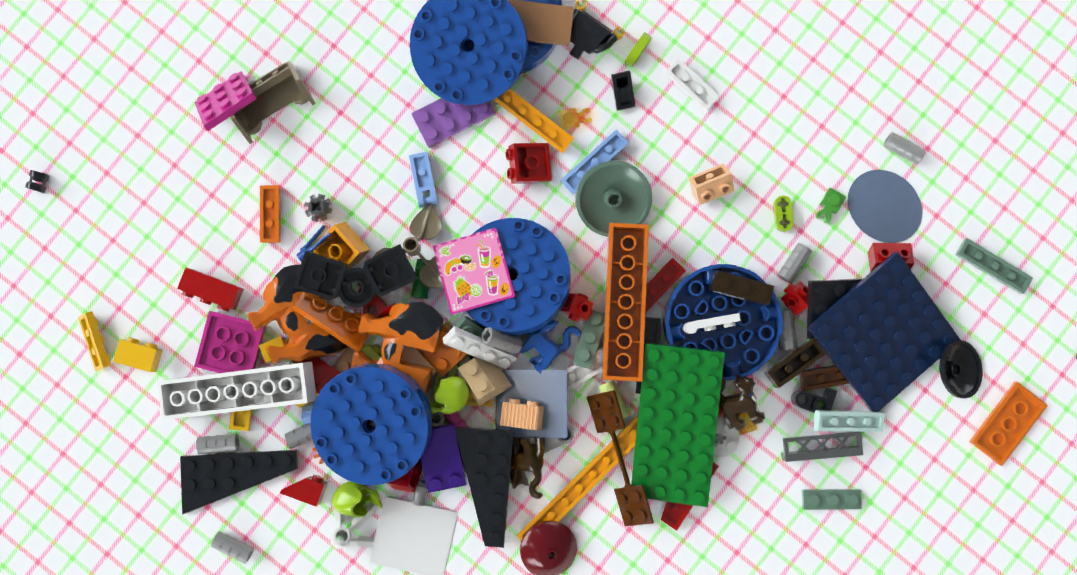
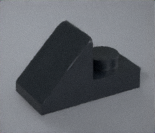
M630 70L611 74L610 86L613 90L617 111L636 107Z

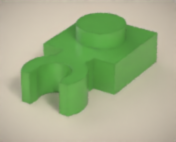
M831 187L828 188L819 203L823 209L816 213L815 218L818 219L821 214H825L826 220L824 223H828L832 218L831 212L838 213L846 196Z

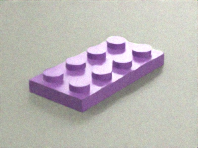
M440 98L412 112L411 115L427 147L430 148L496 115L490 102L478 105H462Z

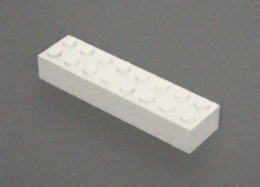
M312 362L157 381L161 420L313 402L317 398Z

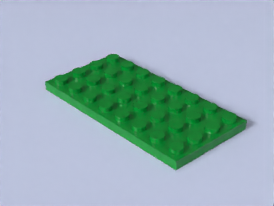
M654 343L645 344L631 485H643L647 499L708 507L725 352Z

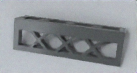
M861 432L782 438L784 452H781V458L785 462L864 455ZM856 436L857 446H847L845 444L849 437ZM830 438H835L839 442L836 448H828L825 444ZM810 440H816L820 444L817 449L809 450L806 447ZM796 441L801 446L798 451L789 452L788 442Z

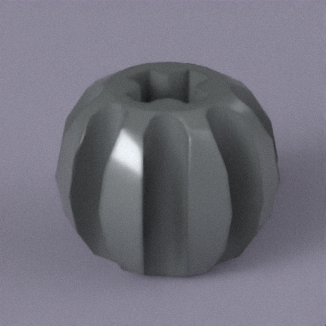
M320 193L317 198L314 194L309 196L310 202L305 201L304 207H308L304 211L306 216L310 217L312 215L311 220L318 222L320 217L322 221L328 219L326 214H332L333 210L328 208L332 204L329 198L325 200V195ZM316 205L321 207L320 211L315 208Z

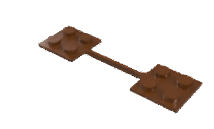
M615 390L587 396L597 434L608 432L611 435L625 481L624 487L614 489L624 526L653 524L654 520L644 486H632L630 484L615 433L618 429L626 428Z

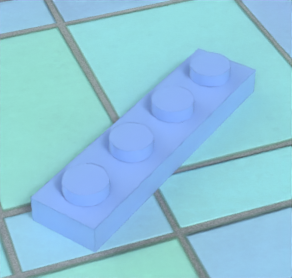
M616 129L563 177L560 182L574 195L579 181L590 168L601 162L612 160L629 145V142Z

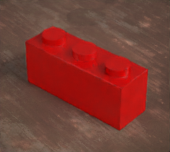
M185 267L177 287L178 290L183 291L182 295L190 298L197 296L201 298L200 302L211 305L213 302L218 304V309L229 312V309H237L244 288Z

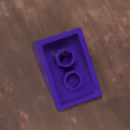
M455 424L433 427L429 445L421 457L428 493L466 486V471L455 431Z

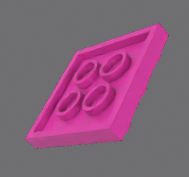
M240 71L239 73L232 74L224 83L214 86L209 93L199 96L194 103L203 126L207 131H210L257 98L246 76Z
M209 311L194 367L217 373L255 369L260 351L258 345L262 344L266 327H262L255 332L249 320Z

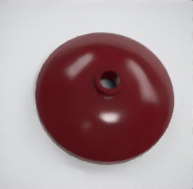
M543 521L532 526L525 533L520 544L522 563L534 575H560L572 565L577 554V541L573 532L565 524L558 521ZM554 552V555L549 557V554Z

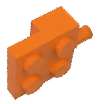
M449 321L443 323L439 335L438 350L430 352L418 349L442 377L446 376L468 355L443 343V337L453 327Z

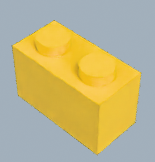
M127 337V339L119 340L113 362L147 372H157L163 350L157 348V344L150 342L141 344L139 339Z

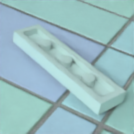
M815 410L813 430L883 432L885 413L881 411Z

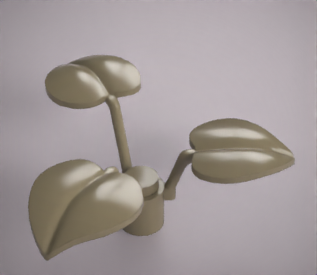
M432 205L421 210L411 221L410 232L415 237H408L404 240L403 250L410 256L418 255L426 264L419 272L420 280L425 286L429 288H444L436 257L434 256L428 262L420 253L421 245L418 242L422 241L423 238L432 240L441 233L442 223ZM382 248L379 251H377L373 257L391 248Z

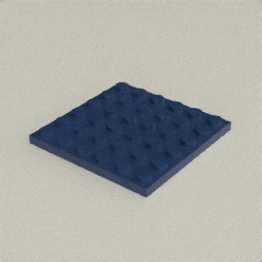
M898 252L892 253L807 327L867 408L872 412H879L940 359L944 348L950 342L961 340Z

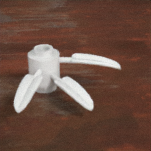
M371 504L365 508L367 515L364 518L355 517L351 521L352 526L349 528L342 527V521L346 519L345 515L334 510V518L338 522L339 527L332 533V546L336 549H344L350 542H356L359 547L372 548L375 537L359 536L358 539L352 538L351 531L354 528L359 529L373 515L377 505ZM337 537H343L344 542L338 541Z

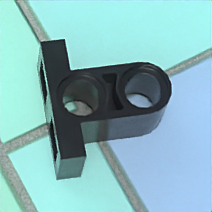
M825 388L821 397L807 391L797 390L792 393L791 402L798 408L815 413V410H817L816 404L821 400L823 402L821 410L831 411L838 391ZM800 394H803L805 396V402L803 404H799L798 402V396Z

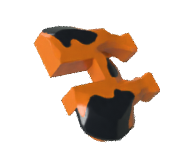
M301 265L283 267L272 281L266 285L263 292V299L266 302L258 312L251 311L247 313V318L255 332L275 320L280 329L289 337L288 343L284 347L272 345L266 347V352L274 366L281 361L302 363L313 358H324L335 355L347 348L346 344L316 324H308L304 316L292 309L303 291L293 288Z
M424 302L398 303L392 306L389 312L390 316L374 318L370 313L363 314L358 333L381 335L384 338L381 347L382 357L379 361H371L363 351L355 352L351 367L365 363H381L396 367L397 370L412 377L422 388L426 397H428L434 368L402 361L401 357L404 345L430 352L438 350L439 335L443 327L441 315Z

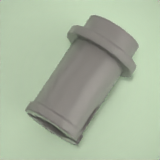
M418 480L412 500L414 505L424 506L427 492L425 480Z

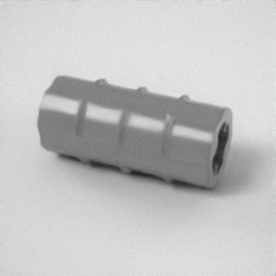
M891 132L883 143V147L916 165L921 162L926 153L924 148L894 132Z
M798 242L784 265L781 266L782 268L777 276L791 284L808 260L812 250Z
M792 310L782 311L783 328L779 339L780 350L797 349Z
M491 327L485 328L482 332L481 341L485 345L513 354L518 353L522 348V339L520 337L497 331Z
M310 423L284 434L290 449L313 440Z
M238 434L207 435L197 437L196 440L198 454L229 453L238 451L240 447Z
M220 531L217 532L211 542V548L244 564L249 561L254 551L253 547Z

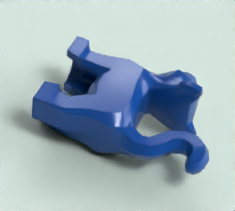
M552 320L540 330L530 333L519 352L523 354L535 348L539 355L536 358L532 357L529 362L541 374L542 370H546L558 355L569 348L571 345L570 335L572 333L579 337L582 333L578 327H567L563 333V343L559 345L547 336V333L553 331L559 323L558 320Z

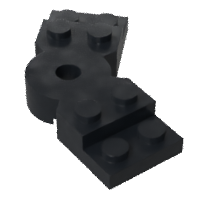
M401 244L365 261L363 268L355 267L351 269L343 261L306 250L293 288L329 300L340 297L342 302L350 307H362L368 304L376 294L383 297L417 280L418 277ZM354 282L361 284V292H355L352 289Z

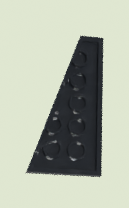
M864 278L809 280L807 327ZM807 328V339L811 340L814 336Z
M455 426L484 546L504 548L513 431Z
M297 449L180 456L182 515L298 469Z

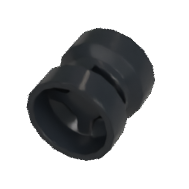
M30 169L28 174L30 178L24 188L45 193V183L49 181L50 175Z

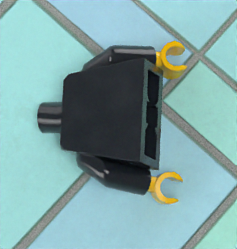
M577 0L575 3L570 42L574 44V47L569 53L578 60L584 51L590 55L593 53L599 54L609 49L617 40L622 39L625 31L623 34L617 33L620 26H617L613 31L585 12L587 4L585 3L583 7H579L580 0Z

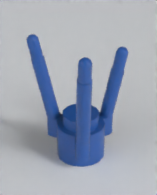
M324 225L296 254L301 263L306 250L313 252L331 236L330 232L310 247L325 229Z

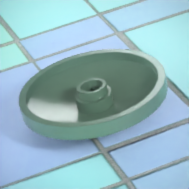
M619 160L604 161L590 168L579 181L575 195L576 209L581 220L590 230L608 237L609 223L643 224L652 206L651 186L645 175L634 165Z

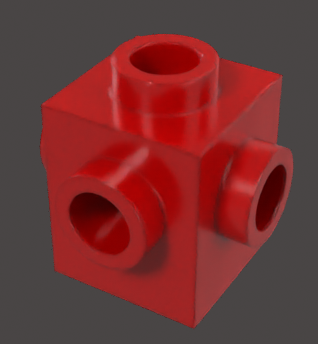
M801 281L795 285L791 283L783 290L785 294L780 299L786 307L792 310L795 316L807 308L808 287Z
M569 293L561 312L569 315L568 318L572 321H587L592 314L594 303L589 301V297L584 294Z

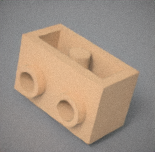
M724 163L689 177L692 195L699 205L735 191L732 174Z

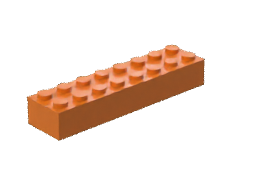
M609 223L602 380L642 382L649 224Z

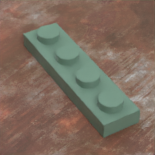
M968 238L963 240L955 254L1019 294H1024L1033 280L1032 276Z

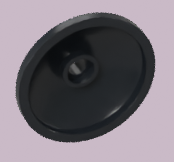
M963 340L950 342L944 348L939 361L941 381L952 396L959 399L972 397L979 390L983 377L982 363L978 352L970 343Z

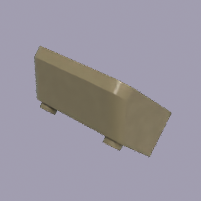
M288 61L250 83L257 99L233 114L231 119L248 143L251 144L253 143L251 134H257L261 130L262 120L291 102L303 105L310 101L312 106L316 103L293 64Z

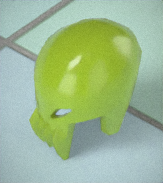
M452 376L444 378L434 385L435 401L438 403L429 402L432 414L436 412L452 414L461 410L466 405L470 391L463 378Z
M351 481L341 484L334 492L332 498L334 510L347 516L364 518L367 515V510L363 505L367 501L382 508L380 495L377 490Z

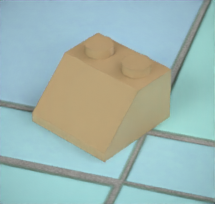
M477 357L458 367L459 376L466 381L471 395L479 406L512 386L500 367Z

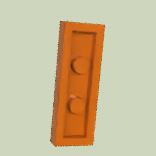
M260 185V243H281L279 185Z

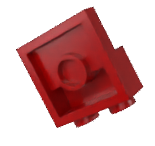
M513 143L508 146L505 157L506 160H509L510 168L507 169V178L511 179V184L552 181L549 143Z

